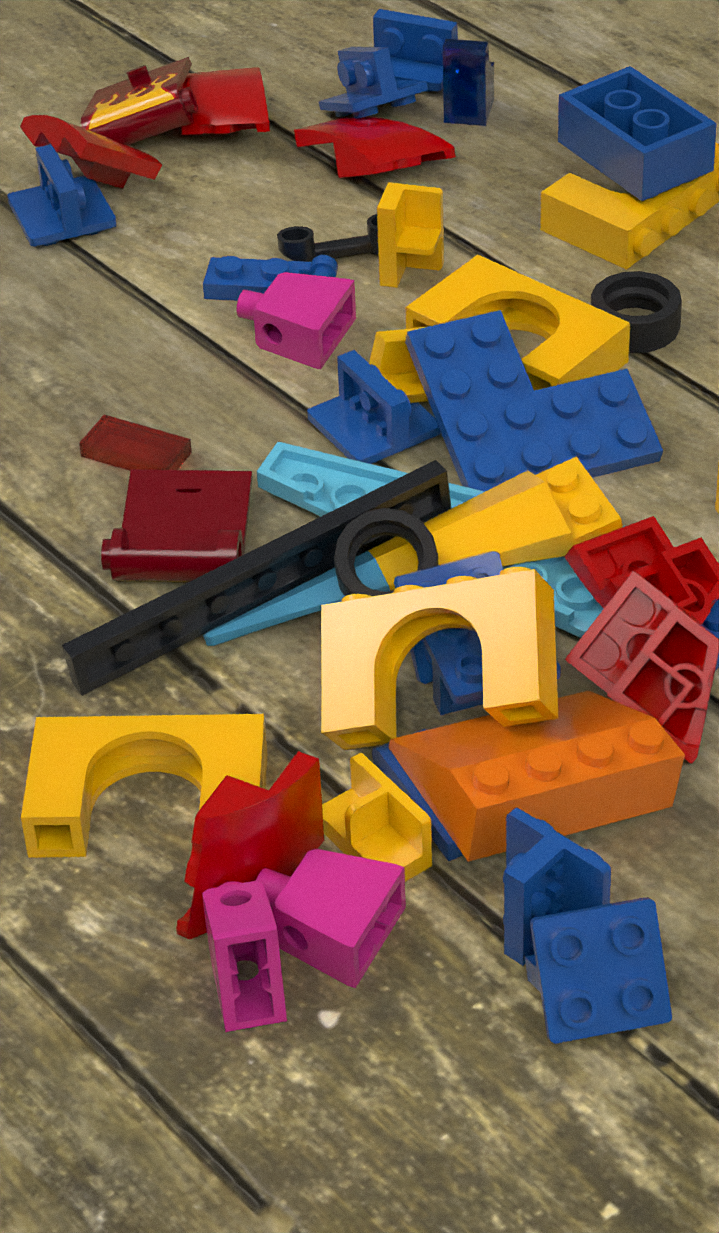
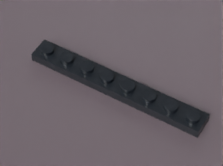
M434 460L63 644L62 649L73 685L81 695H84L335 568L334 555L337 539L347 524L364 512L381 508L403 510L424 523L452 509L447 470L437 460ZM383 535L369 539L361 545L355 557L396 536Z

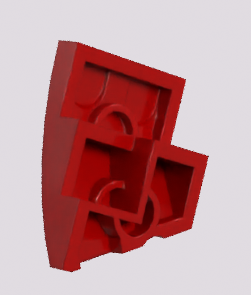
M259 67L187 74L183 87H190L193 91L198 105V112L193 113L194 122L192 124L181 126L182 135L232 133L246 129H257V132L270 131L265 90Z
M48 115L26 116L20 125V128L33 146L41 147L51 144L57 153L70 156L86 178L123 189L131 173L155 180L162 167V164L148 153Z
M340 118L294 129L297 147L333 143L339 178L378 174L421 165V162L456 157L454 146L441 137L422 128L384 118Z
M654 516L573 545L564 556L580 581L603 609L633 571H636L701 624H703L711 612L710 610L714 603L719 599V563L702 537L674 547Z
M633 571L564 660L604 690L607 696L615 702L654 717L685 754L684 759L691 764L696 760L719 654V638L636 571Z
M298 751L269 790L228 775L224 777L195 816L191 839L192 851L187 863L184 880L185 883L194 888L191 907L183 917L177 920V935L193 939L207 933L202 893L207 889L217 888L231 881L240 883L256 881L259 873L265 868L291 877L307 852L318 849L325 839L319 758Z

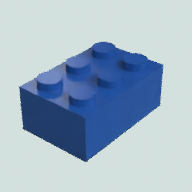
M631 66L559 94L558 142L641 201L653 198L662 192L683 183L691 182L697 177L714 171L717 123Z

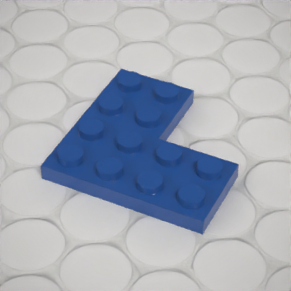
M501 310L407 332L406 346L462 486L485 492L527 470L536 475L576 456L592 478L660 461L663 448L628 369L534 391Z

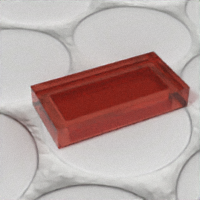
M105 414L79 442L81 457L129 471L131 469L178 470L192 453L191 439Z

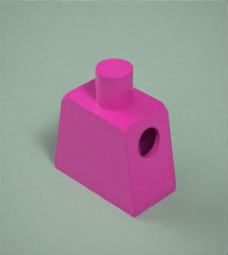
M284 272L277 275L264 294L243 290L237 301V316L254 321L255 341L260 349L316 369H322L356 320L355 281L345 278Z
M314 849L307 852L291 877L265 868L256 879V881L263 882L277 927L279 948L353 988H356L406 908L405 868L403 866L347 854Z
M231 881L217 888L207 889L202 893L211 963L225 1032L286 1022L287 1015L278 933L264 883L260 881L246 883ZM252 961L256 963L259 970L258 974L249 980H238L237 962Z

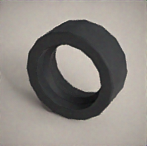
M642 271L621 272L608 276L596 284L591 294L592 306L630 322L629 353L652 352L666 347L676 339L681 325L682 299L680 290L670 280L658 274ZM626 308H641L655 313L631 316L617 311Z
M390 508L364 512L349 522L337 539L334 555L338 584L344 596L366 594L373 597L393 593V591L372 590L365 586L356 575L354 567L356 553L363 543L374 537L391 535L401 537L410 542L418 556L419 564L417 571L437 566L438 553L434 537L424 523L406 511Z

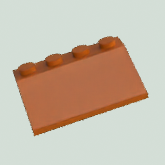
M589 690L558 698L559 719L503 727L491 715H486L392 738L389 741L390 751L468 862L506 852V816L516 807L536 819L546 821L555 831L563 836L673 807L685 757L682 750L654 717Z

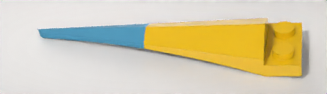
M577 456L536 475L527 470L424 522V525L434 537L438 553V565L489 551H496L500 554L502 566L564 557L573 545L623 527L621 517ZM396 536L355 557L354 567L356 575L365 586L372 590L388 592L395 589V577L417 571L419 561L417 552L410 542ZM335 568L203 635L207 646H215L261 629L321 611V605L341 602L345 596L339 588Z

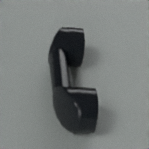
M377 214L367 219L368 235L314 243V232L308 227L293 226L285 228L277 234L278 250L290 260L312 262L319 255H327L334 259L367 253L377 255Z

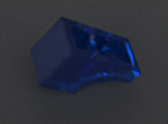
M445 39L443 45L444 123L486 126L494 102V62L489 60V44L486 41Z

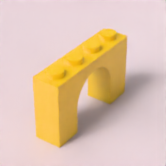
M715 142L714 171L644 201L639 200L632 194L611 191L572 173H568L541 192L540 230L627 270L643 257L648 256L669 238L678 234L680 230L692 221L704 215L719 202V144Z
M480 255L473 257L405 307L406 329L429 327L501 310L509 330L527 331L544 337L547 340L521 359L534 391L615 372L629 362L630 322Z
M510 567L503 569L500 575L479 579L471 576H457L448 579L446 584L426 588L418 585H404L395 588L393 593L373 597L366 594H351L343 597L341 602L321 605V733L343 750L383 745L388 743L390 739L396 738V681L400 666L409 651L420 640L436 631L447 628H465L477 632L482 648L483 709L503 727L559 719L553 588L535 569Z
M264 714L36 717L21 813L28 858L86 857L91 815L96 800L110 785L134 774L164 772L190 781L201 792L199 810L226 775L266 789L268 753Z

